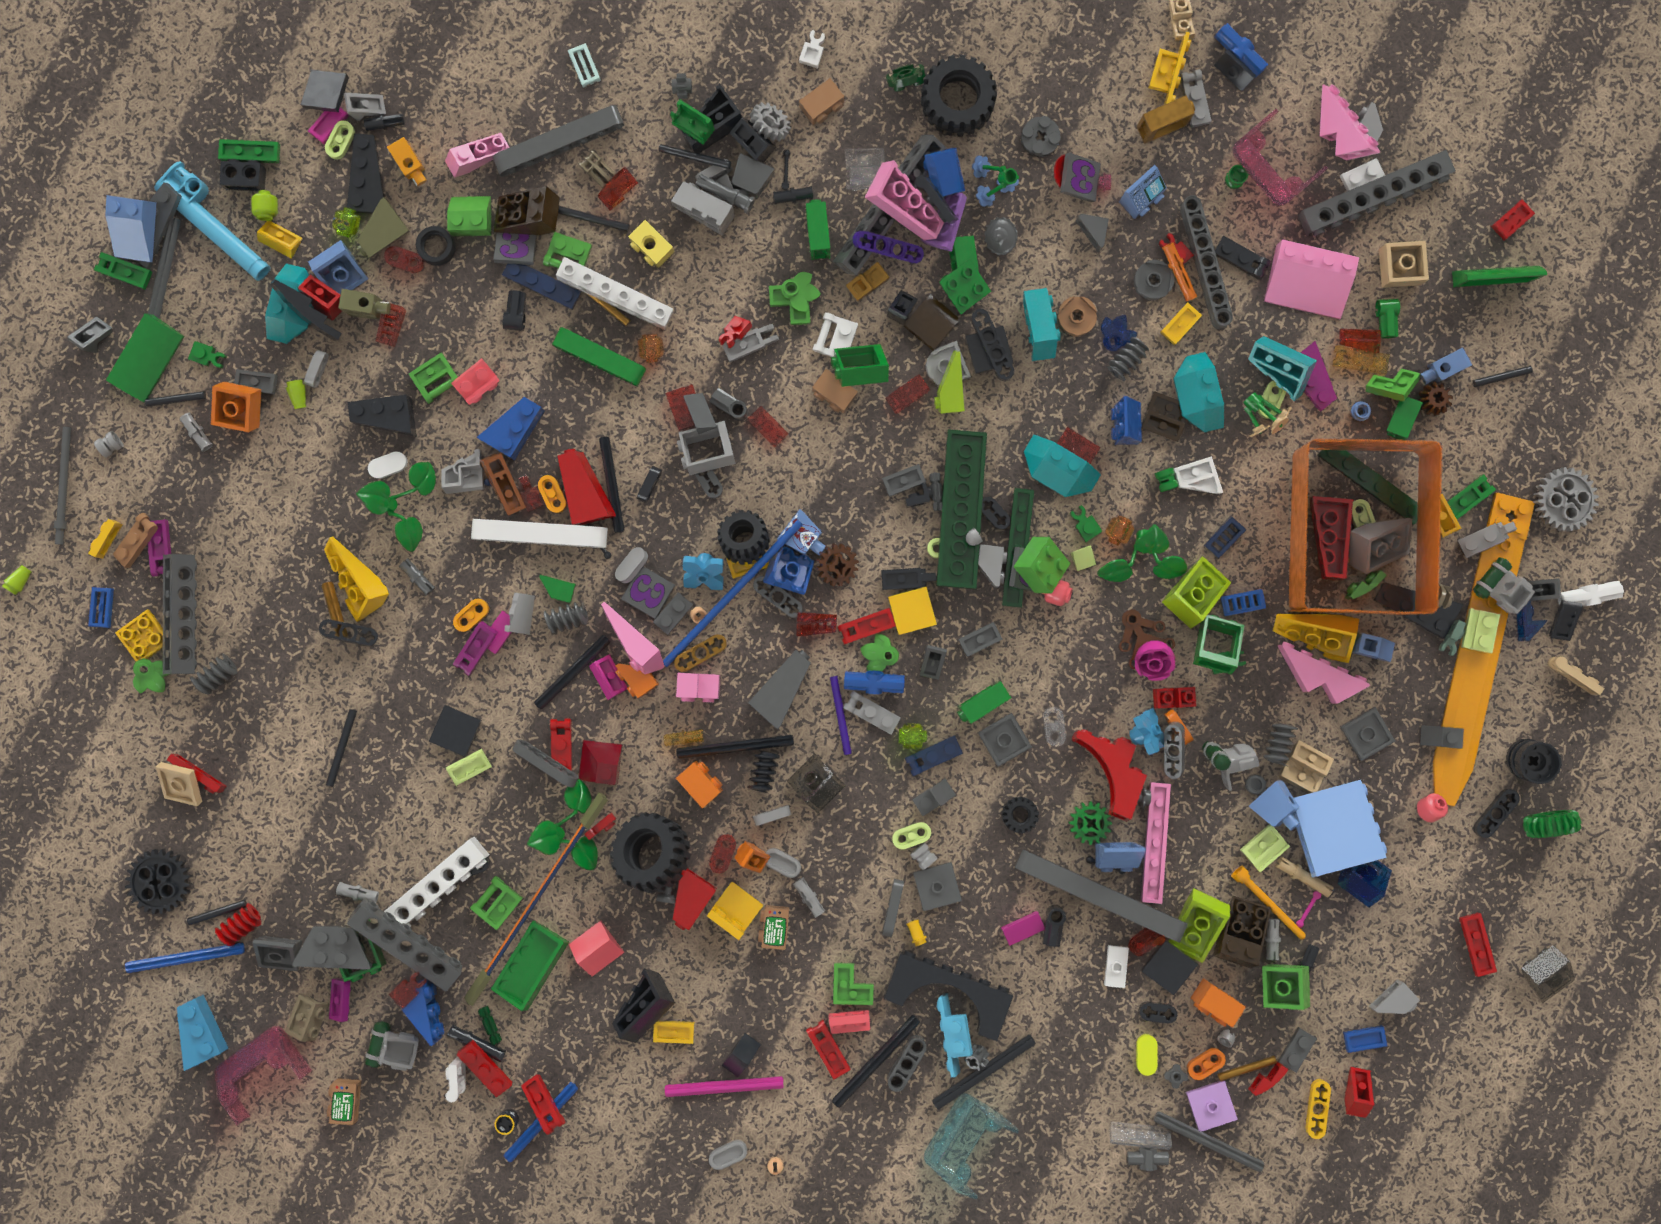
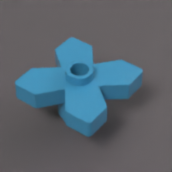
M702 553L698 557L684 556L683 570L687 572L684 574V587L697 588L704 583L711 590H723L724 577L720 575L723 573V559L713 558L708 553Z
M1151 708L1133 718L1136 726L1130 730L1132 742L1135 745H1144L1148 755L1160 751V748L1164 747V732L1161 731L1158 725V716L1155 709Z

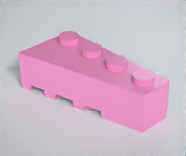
M894 160L882 163L865 198L921 239H936L944 224L936 210L922 198V193L912 186L909 182L910 179L898 169V165Z

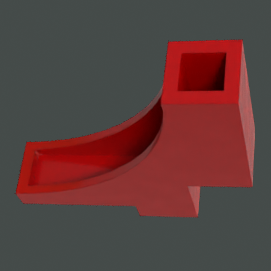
M1077 730L1073 734L1071 741L1088 750L1097 759L1107 777L1110 788L1108 815L1125 822L1131 820L1147 777L1146 774L1142 773L1141 769L1136 767L1129 768L1136 745L1124 737L1117 738L1111 744L1109 739L1092 736V733L1088 730Z

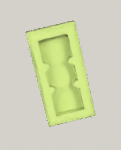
M480 749L446 767V770L457 786L492 766L484 751Z

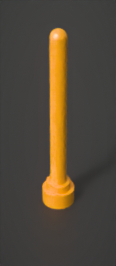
M1244 866L1238 867L1232 873L1231 877L1237 883H1244L1267 907L1271 908V911L1299 939H1305L1306 934L1250 879L1249 871Z

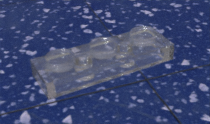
M1110 1122V1144L1170 1150L1172 1147L1171 1129Z

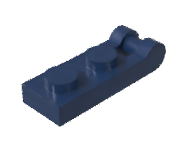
M954 735L904 759L912 769L910 770L912 776H915L963 754ZM922 758L924 764L919 766L916 759Z

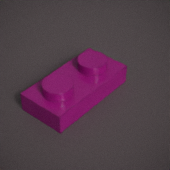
M333 978L331 980L329 1019L338 1022L348 1021L351 981L344 982L341 978Z

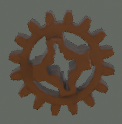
M832 543V548L825 546L826 552H819L822 557L821 559H816L820 563L816 570L821 571L818 576L824 578L823 582L827 584L830 582V585L834 587L836 583L839 586H843V581L849 584V577L855 578L853 571H858L855 564L859 563V560L854 559L857 554L851 552L852 548L845 547L841 543L838 546ZM840 552L844 553L847 559L842 558V554H840ZM827 571L832 572V575H834V577H831L827 573Z

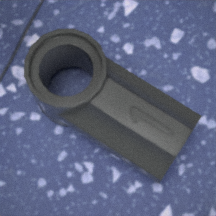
M720 388L711 396L709 402L732 416L735 420L743 421L748 417V408L743 401L737 400ZM736 407L744 408L741 415L734 414Z

